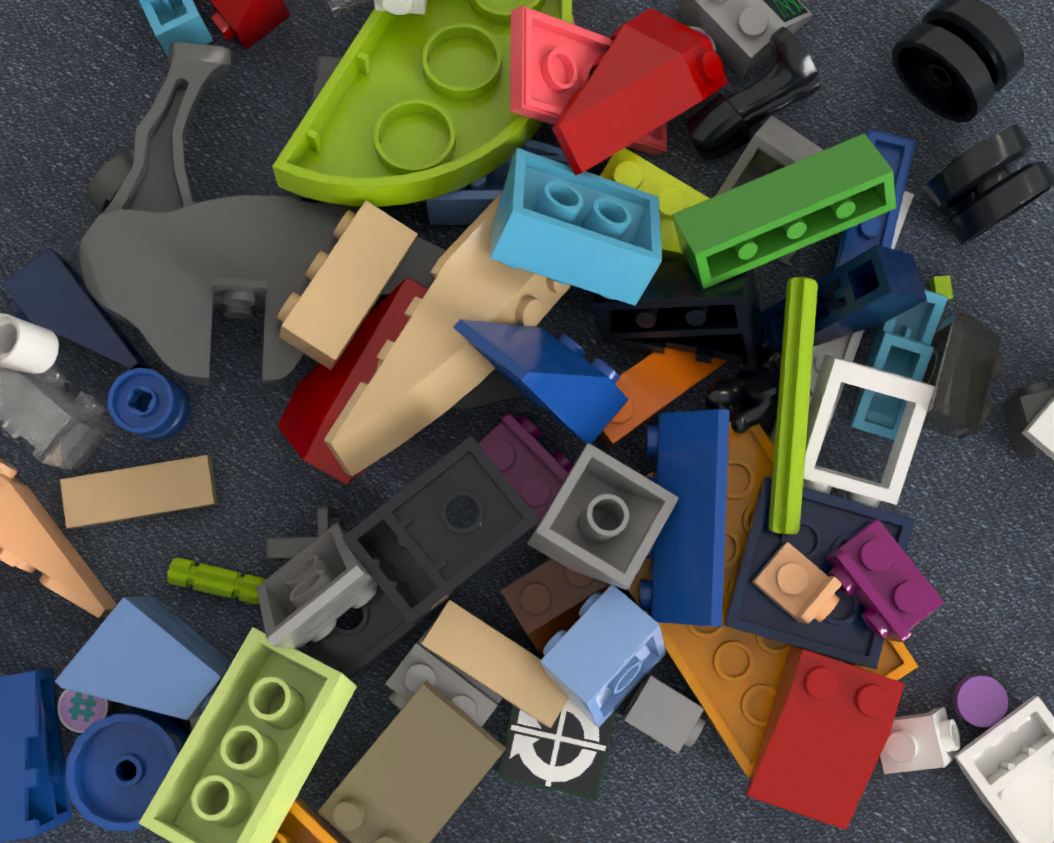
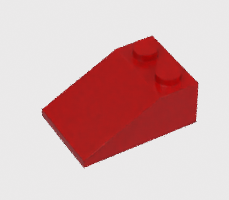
M791 646L745 795L846 830L890 735L905 683Z

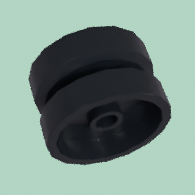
M939 0L922 19V24L914 25L897 42L892 50V60L900 80L916 99L942 118L962 123L970 122L992 100L994 92L1001 91L1024 67V51L1018 36L1008 22L986 3L980 0Z
M1018 124L1010 126L988 140H983L949 163L947 168L937 174L922 188L937 210L948 209L966 198L969 199L970 202L953 214L948 222V227L961 246L1000 224L1054 187V175L1044 161L1029 163L1012 174L1009 171L1029 154L1032 147L1031 142Z

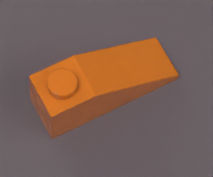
M665 348L664 354L652 353L621 374L620 379L615 383L629 400L599 434L600 438L609 449L613 448L725 364L727 360L712 357L711 364L695 361L696 354Z

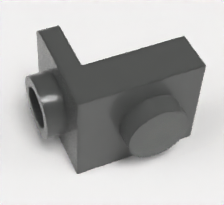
M318 506V537L337 522L344 530L342 517H335V508ZM318 537L267 538V559L282 560L283 566Z

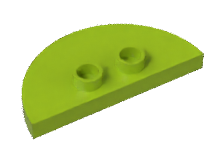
M427 0L425 15L411 13L396 15L388 11H377L374 8L273 164L272 168L278 187L297 195L326 203L361 207L366 200L376 207H384L433 199L459 190L483 178L514 155L516 148L521 149L543 123L542 121L510 112L511 11L525 6L572 24V0Z

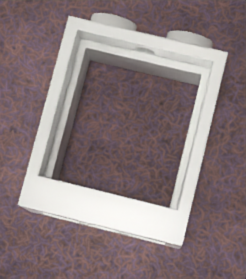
M825 354L809 404L803 487L830 494L832 487L849 491L850 500L874 508L879 507L880 500L897 505L935 387L919 380ZM841 382L907 400L881 483L816 465Z

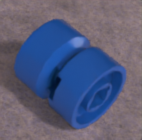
M136 368L127 370L116 378L109 389L107 400L109 413L116 424L128 432L138 434L146 439L162 441L176 436L189 421L191 405L185 390L179 384L153 369Z

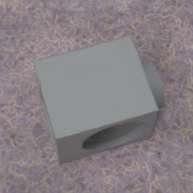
M649 673L642 680L621 715L624 721L677 754L683 744L690 748L695 743L705 725V721L700 718L704 711L703 707Z

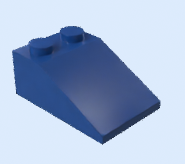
M460 319L453 327L526 398L586 445L587 443L592 444L629 400L615 385L620 376L599 358H596L592 364L583 359L582 357L586 354L585 350L564 333L559 339H556L541 327Z

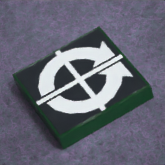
M568 699L552 727L548 728L513 705L504 745L506 749L502 754L498 778L597 800L616 709L598 728Z

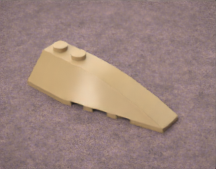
M502 192L438 259L430 272L435 277V280L422 299L414 297L404 314L409 318V321L397 340L393 342L387 339L376 357L379 359L377 371L369 383L360 382L325 437V443L345 473L354 476L402 445L444 414L495 369L453 328L460 319L536 327L572 286L570 284L558 283L551 278L527 270L512 268L502 262L490 259L492 226Z

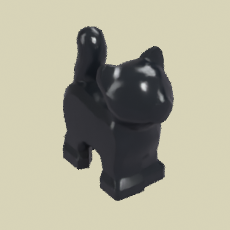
M767 346L761 351L758 374L742 371L741 369L732 380L716 379L708 388L705 396L707 409L729 410V423L732 421L731 428L737 434L745 433L749 428L764 421L776 420L780 370L777 365L781 363L780 354Z

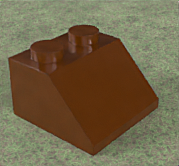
M550 559L500 591L529 639L543 658L545 656L543 650L549 640L561 630L568 632L581 618L579 611L583 604L596 592L603 594L611 584L571 571Z

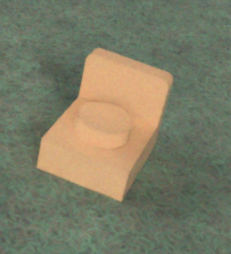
M784 542L751 581L797 622L809 624L813 619L821 622L831 613L840 599L835 595V592L842 585V582L835 576H827L789 542Z

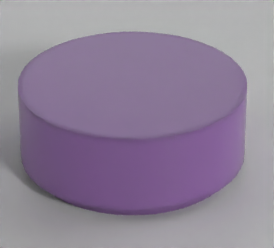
M969 675L960 680L955 686L952 694V704L956 714L966 723L978 727H990L1005 716L1008 709V696L1004 687L994 678L984 675Z

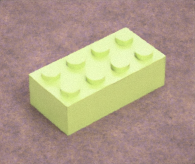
M252 627L139 824L172 843H272L357 685L343 673L294 648L274 647L266 639L265 633Z

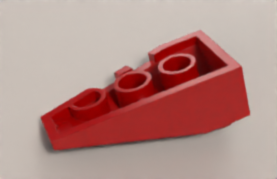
M406 277L365 318L332 370L319 363L297 385L277 426L305 462L346 485H349L364 474L367 467L354 476L345 473L324 439L360 382L369 383L377 371L379 359L376 357L387 339L393 342L397 340L409 321V318L404 313L414 297L422 299L429 288L410 277Z

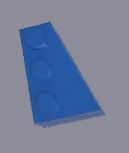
M53 668L0 676V843L36 837L72 819L69 792L65 783L66 766L60 719L57 711L58 703Z

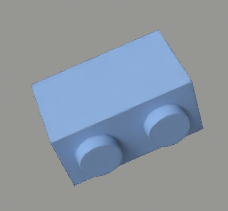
M610 585L603 594L596 592L583 604L579 611L581 618L568 632L561 630L549 640L543 650L545 656L540 661L550 679L598 728L666 654L660 624L614 585Z

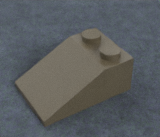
M426 680L317 813L352 843H430L506 748Z

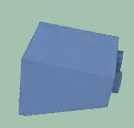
M153 596L123 597L54 682L63 689L189 720L202 715L232 661Z

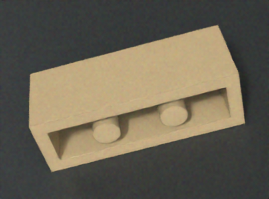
M366 200L357 214L348 210L333 233V236L339 240L328 255L321 250L307 270L305 277L312 281L302 296L293 292L281 308L277 316L283 322L279 338L332 370L411 250L418 234Z

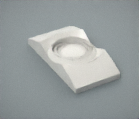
M1034 695L953 756L980 800L1004 827L1015 843H1054V717L1039 696Z

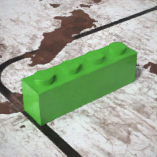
M861 134L672 214L681 251L704 290L896 209L893 169L866 134Z

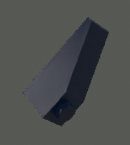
M875 245L817 279L818 290L813 347L887 322L926 301L927 297L913 255ZM786 298L761 312L769 347L776 350L780 356L782 353Z
M49 247L2 283L12 297L7 304L17 318L49 329L55 335L129 370L136 368L151 369L108 312L99 306L88 292L85 282L69 261Z

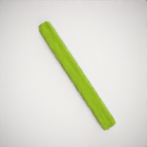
M808 277L790 278L787 281L768 524L771 532L793 535L797 534L800 530L818 290L817 281Z

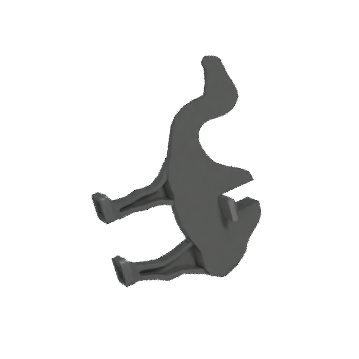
M172 42L169 44L168 62L170 70L150 110L135 129L133 166L112 202L96 218L81 239L78 255L85 286L99 306L143 336L168 371L188 383L210 386L213 310L223 311V316L233 319H250L254 317V313H264L261 389L276 387L284 383L291 376L305 353L279 338L283 322L277 316L289 296L293 292L302 296L312 281L305 277V274L318 253L322 250L329 255L339 239L334 237L333 233L345 213L351 210L357 214L361 207L326 203L295 193H291L290 196L237 195L199 203L193 202L184 165V137L201 94L211 85L226 79L231 72V51L223 46ZM318 56L316 58L313 102L342 58ZM416 237L411 250L379 299L386 298L406 277H410L429 288L435 280V277L430 272L446 250L427 240ZM495 368L482 382L451 408L458 410L481 408L498 402L526 397Z

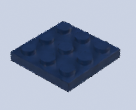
M763 477L723 625L877 670L884 639H880L865 623L861 614L866 609L854 594L847 597L838 589L835 595L840 599L831 613L821 622L813 619L809 624L797 622L751 581L784 542H789L829 576L828 572L833 567L825 557L875 519L880 520L906 553L915 519L803 487L799 532L793 535L773 533L768 528L772 478Z

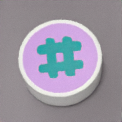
M65 689L58 701V716L66 728L73 732L83 733L93 722L111 716L113 701Z

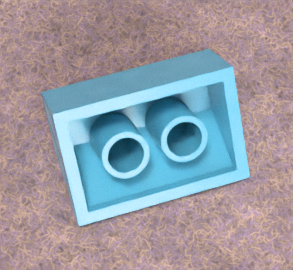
M516 148L492 226L490 259L502 262L512 268H520L551 278L561 284H570L600 294L607 299H616L636 306L662 262L659 197L586 171L575 176L569 165Z

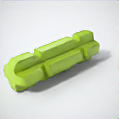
M174 558L167 574V582L172 585L185 588L193 585V590L235 599L238 596L239 601L251 604H259L256 587L266 580L265 578L249 574L242 577L241 572L200 563L196 566L195 561L183 558Z

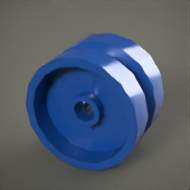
M133 708L93 722L77 737L67 757L65 783L72 804L87 821L107 831L130 832L144 827L139 824V821L191 732L177 717L141 708Z

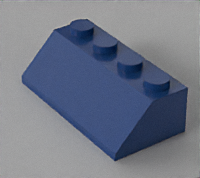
M714 409L660 413L655 419V426H647L645 456L654 457L653 477L646 478L679 497L645 558L650 559L649 580L640 579L639 607L643 611H648L647 614L658 623L722 627L729 410Z

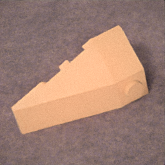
M0 458V560L11 567L16 566L29 573H34L36 569L41 571L43 574L39 581L45 587L98 618H107L117 606L115 601L31 489L14 477L18 470Z

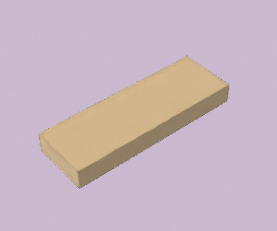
M209 455L60 479L67 529L218 505L212 458Z
M451 600L446 601L419 643L548 728L552 727L569 699L546 674L540 663L541 659Z

